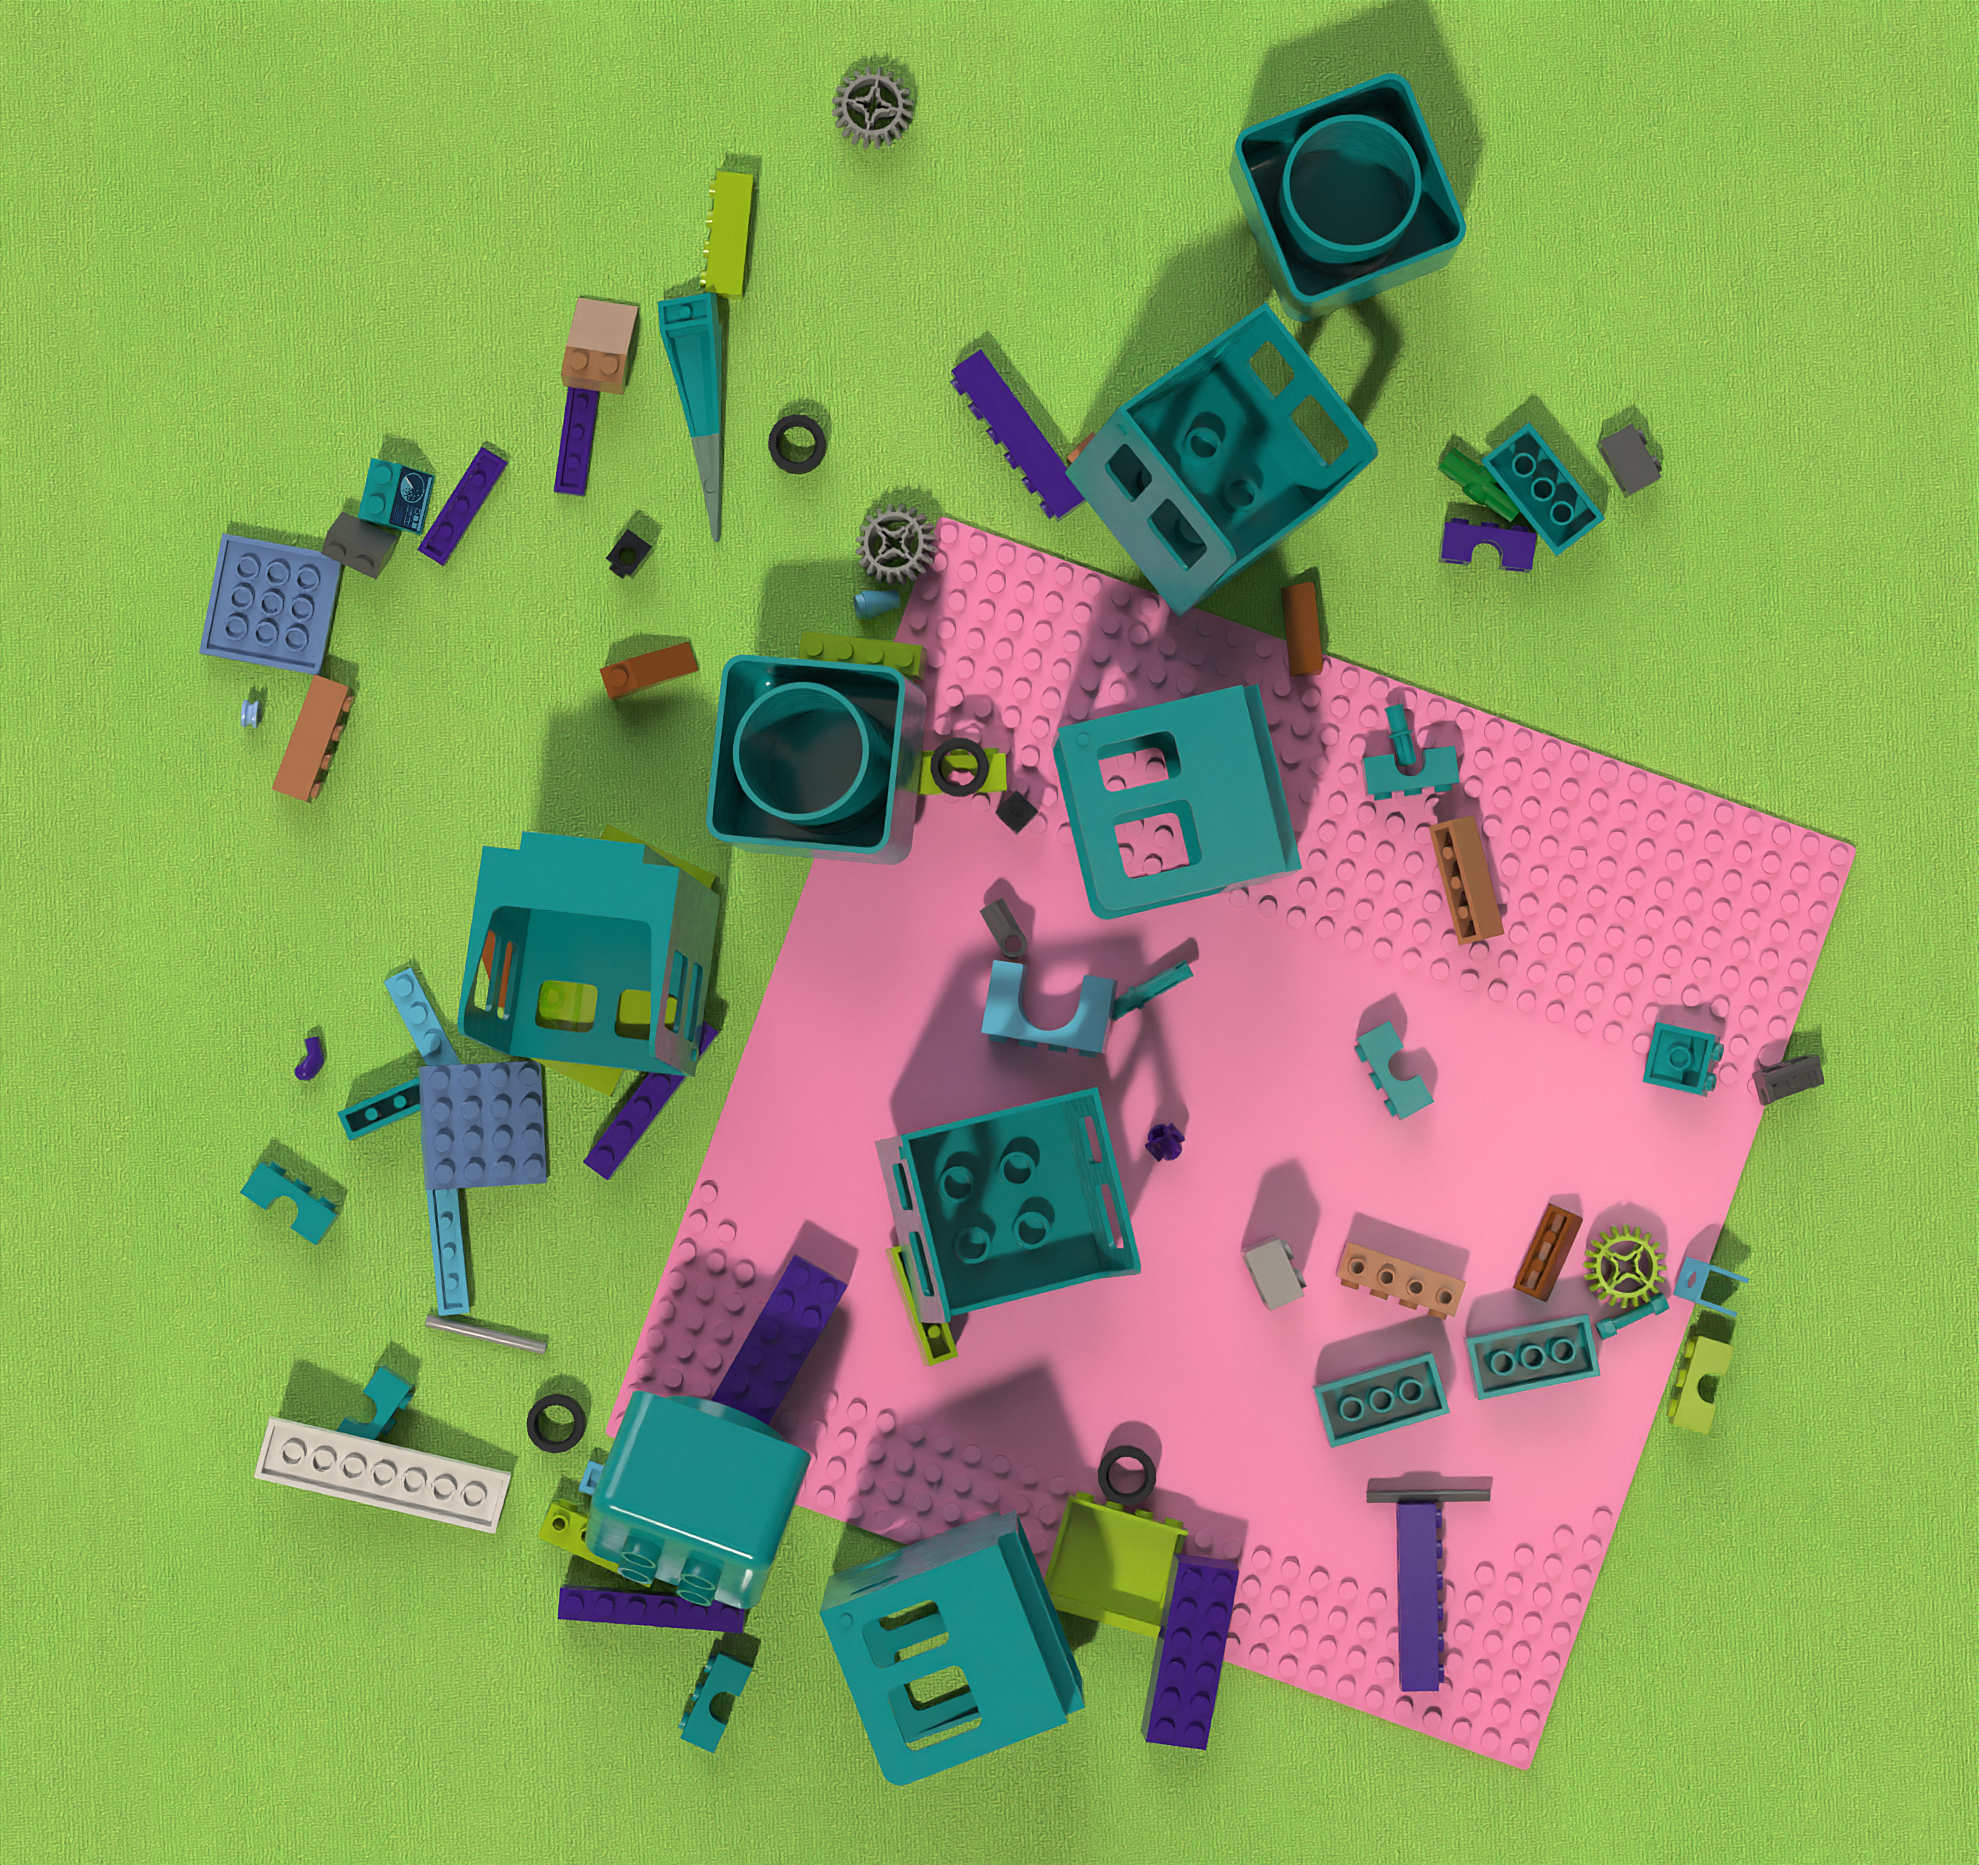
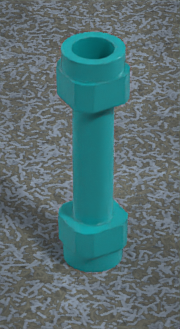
M1660 1292L1651 1296L1650 1301L1613 1319H1610V1317L1602 1319L1595 1323L1601 1339L1605 1340L1617 1335V1330L1652 1313L1657 1316L1670 1309L1664 1294Z

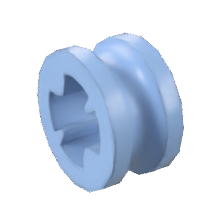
M244 700L241 709V726L247 727V725L251 724L253 728H258L261 719V702L255 701V703L251 704L249 700Z

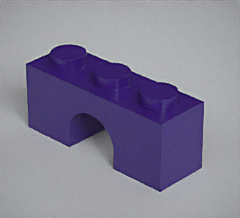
M1451 518L1450 522L1443 524L1438 562L1468 566L1472 560L1474 547L1485 543L1495 547L1499 553L1498 570L1529 573L1532 570L1537 533H1529L1528 527L1511 526V530L1499 529V524L1492 522H1481V526L1468 525L1469 520Z

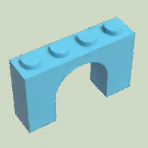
M993 960L981 1033L989 1034L988 1040L1007 1043V1037L1019 1039L1018 1045L1037 1048V1042L1049 1044V1051L1067 1053V1048L1079 1049V1056L1097 1058L1098 1053L1106 1054L1118 981L1084 975L1079 1006L1074 1018L1060 1029L1044 1031L1035 1027L1028 1020L1023 1009L1022 1000L1028 966Z

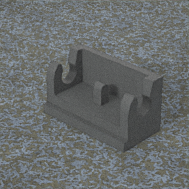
M1806 1053L1753 1072L1752 1076L1761 1105L1765 1106L1803 1090L1823 1085L1824 1076L1819 1056Z

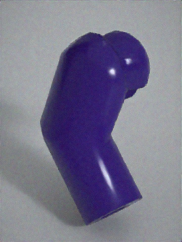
M319 1036L304 1039L307 1057L294 1070L295 1076L299 1080L309 1081L315 1078L324 1065L325 1060Z

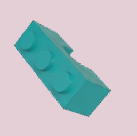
M1455 746L1423 750L1421 752L1423 766L1420 773L1415 776H1406L1398 771L1395 765L1394 754L1363 758L1361 765L1366 796H1373L1374 801L1392 799V793L1404 792V797L1422 795V789L1433 787L1435 793L1452 791V785L1460 782Z
M1390 1021L1384 1022L1355 1039L1358 1045L1353 1048L1362 1063L1368 1062L1373 1071L1368 1075L1377 1090L1383 1089L1388 1098L1383 1102L1392 1117L1397 1115L1399 1120H1402L1434 1102L1420 1075H1415L1406 1081L1397 1080L1391 1075L1388 1068L1389 1060L1394 1053L1403 1049L1404 1046Z
M272 1160L270 1164L260 1162L240 1193L264 1210L270 1209L279 1197H290L298 1207L297 1218L290 1228L314 1245L320 1244L340 1216V1213L335 1210L337 1205L323 1195L319 1199L311 1194L312 1187L301 1179L296 1178L293 1181L284 1175L287 1170Z
M380 1366L363 1391L376 1404L377 1412L373 1421L361 1423L349 1415L344 1418L336 1431L375 1441L381 1433L386 1436L397 1421L392 1418L399 1408L404 1410L414 1397L410 1393L414 1385L387 1366Z
M720 1650L717 1657L711 1654L704 1670L709 1676L704 1685L698 1683L691 1700L696 1702L692 1713L685 1711L678 1726L679 1729L683 1730L680 1738L714 1754L728 1721L720 1718L713 1712L711 1700L720 1692H729L740 1697L754 1665L723 1650Z

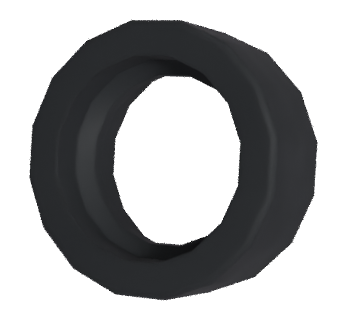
M793 414L783 417L773 426L769 434L768 448L772 460L780 469L789 474L801 475L811 472L820 465L826 453V439L823 429L815 420L806 415ZM803 427L814 436L815 450L807 460L792 462L782 455L779 448L780 438L789 428Z
M952 738L944 741L936 748L931 758L930 771L934 783L942 792L954 797H965L976 793L984 785L988 777L989 763L985 751L976 742L967 738ZM963 749L970 752L976 758L978 772L970 783L954 785L944 778L941 771L942 761L950 751Z
M559 1393L547 1395L537 1401L528 1413L526 1421L528 1435L533 1444L543 1451L550 1453L566 1452L577 1445L584 1435L586 1428L585 1412L580 1404L570 1396ZM554 1405L563 1406L568 1409L573 1415L575 1423L571 1435L565 1440L557 1442L545 1438L541 1434L538 1425L539 1417L543 1410Z
M1131 1445L1118 1446L1108 1451L1101 1459L1098 1468V1482L1103 1493L1111 1501L1121 1505H1135L1145 1500L1153 1491L1156 1483V1468L1150 1456L1142 1449ZM1122 1457L1137 1459L1145 1470L1143 1485L1133 1493L1119 1492L1112 1487L1109 1481L1111 1465Z

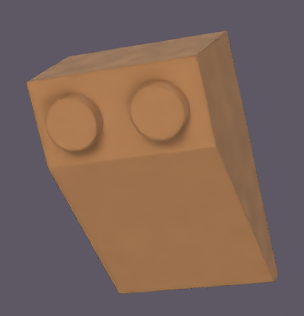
M578 298L561 371L563 386L624 395L638 314L637 306Z

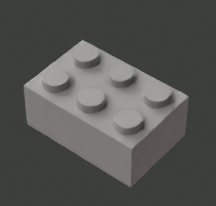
M1271 1236L1240 1250L1262 1302L1270 1311L1305 1296L1302 1289L1307 1287L1300 1270L1295 1267L1292 1268L1289 1262L1294 1256L1287 1241Z

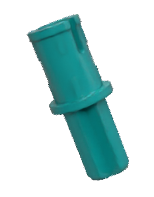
M1404 704L1387 707L1384 710L1391 732L1389 739H1393L1398 764L1400 766H1407L1416 762L1410 736L1413 731L1408 728L1403 708Z

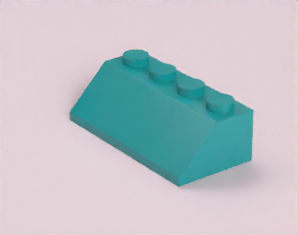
M1530 422L1481 460L1556 557L1605 520L1603 514Z

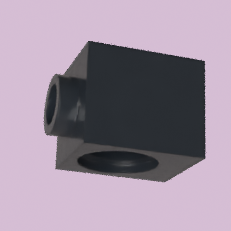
M627 529L606 557L608 562L611 563L608 569L621 579H624L627 575L633 580L655 550L651 545ZM627 549H632L637 554L636 560L631 564H623L620 560L622 552Z
M1016 790L1000 806L995 815L1018 835L1038 815L1039 811Z

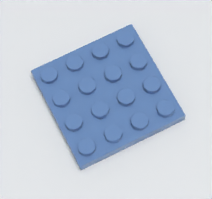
M222 533L199 653L321 676L343 564L321 554L320 551Z
M524 1061L419 1067L425 1190L547 1183L541 1063Z

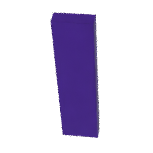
M568 387L554 493L585 497L599 391Z
M481 447L417 550L440 565L445 566L508 466V462Z

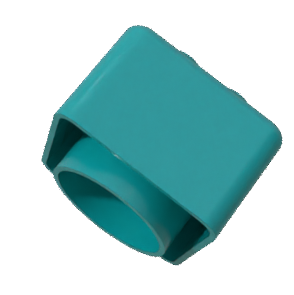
M1395 73L1383 74L1246 128L1239 134L1236 140L1229 167L1230 178L1281 306L1286 315L1295 321L1307 322L1440 270L1450 263L1465 236L1466 223L1412 88L1409 82L1401 75Z
M737 655L731 658L725 664L721 677L706 824L709 832L715 838L751 853L884 865L901 863L908 857L912 848L927 699L924 691L913 681L889 666L757 655Z
M634 1391L592 1496L585 1535L586 1546L594 1555L619 1564L617 1568L618 1573L635 1582L652 1584L654 1578L678 1586L676 1593L683 1599L695 1604L710 1606L714 1599L740 1609L752 1608L761 1600L797 1503L811 1456L803 1449L787 1443L778 1432L765 1423L726 1405L690 1396H669L664 1398L645 1391Z

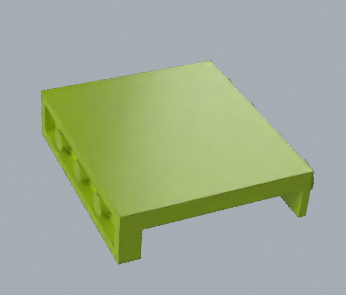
M1077 1491L1076 1496L1069 1494L1044 1578L1055 1609L1157 1639L1161 1628L1160 1622L1173 1553L1181 1554L1185 1537L1188 1535V1529L1183 1527L1184 1522L1166 1517L1165 1522L1153 1519L1154 1513L1136 1508L1135 1513L1123 1510L1124 1505L1111 1500H1106V1504L1094 1501V1495L1082 1491Z

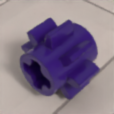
M1173 1123L1169 1124L1168 1127L1165 1124H1159L1149 1131L1148 1140L1150 1142L1145 1144V1147L1158 1162L1162 1158L1166 1161H1171L1181 1154V1142L1185 1141V1137Z

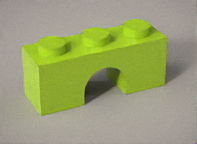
M984 748L983 750L989 763L988 777L984 785L976 793L1007 792L1005 753H999V748ZM963 749L950 751V756H945L942 761L941 771L944 778L947 779L949 774L955 770H966L975 778L978 772L976 758L973 755H969L968 751ZM922 751L917 796L946 795L934 783L930 771L931 758L935 751Z
M1695 1334L1693 1340L1688 1339L1683 1354L1687 1358L1684 1370L1679 1369L1675 1380V1386L1678 1387L1676 1398L1670 1399L1666 1411V1416L1670 1417L1669 1423L1709 1435L1717 1405L1703 1401L1698 1394L1697 1385L1700 1378L1707 1373H1718L1726 1376L1734 1346Z

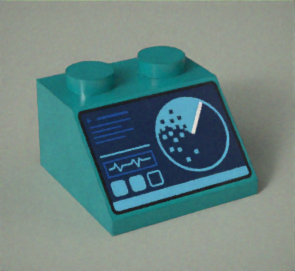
M371 458L358 518L369 524L422 535L436 476L401 464Z

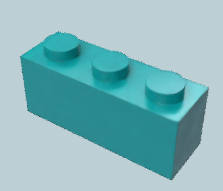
M419 1077L337 1112L349 1141L357 1140L421 1112Z

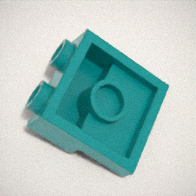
M1656 1022L1642 1082L1707 1097L1708 1091L1713 1092L1717 1082V1074L1713 1073L1715 1061L1720 1062L1724 1053V1044L1720 1043L1721 1037Z

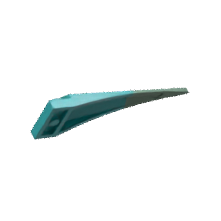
M709 292L658 301L660 334L675 378L696 457L712 538L715 542H719L721 528L722 325L718 322L717 296L715 293Z

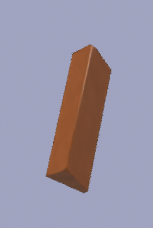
M1314 582L1281 588L1290 677L1321 675L1323 660Z
M1549 1204L1512 1288L1547 1302L1581 1227L1583 1218L1553 1204Z

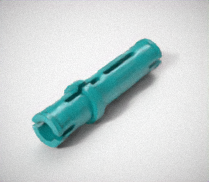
M1183 959L1135 988L1134 986L1129 987L1128 992L1115 999L1112 1019L1117 1021L1125 1014L1137 1008L1139 1010L1144 1008L1145 1003L1193 977L1194 974L1187 961Z

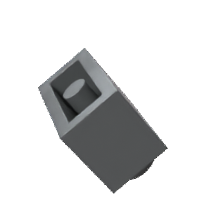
M1633 424L1606 437L1596 445L1625 498L1657 482L1661 478L1659 472L1662 471L1656 456H1650L1645 447L1647 445L1645 435L1640 428L1635 429Z
M342 511L327 531L321 554L377 579L392 558L397 537Z

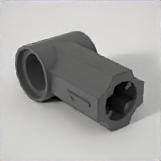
M1003 898L992 902L979 911L1003 955L1011 960L1022 958L1027 952V940ZM1017 937L1022 941V947L1018 952L1012 953L1006 950L1005 943L1009 938Z

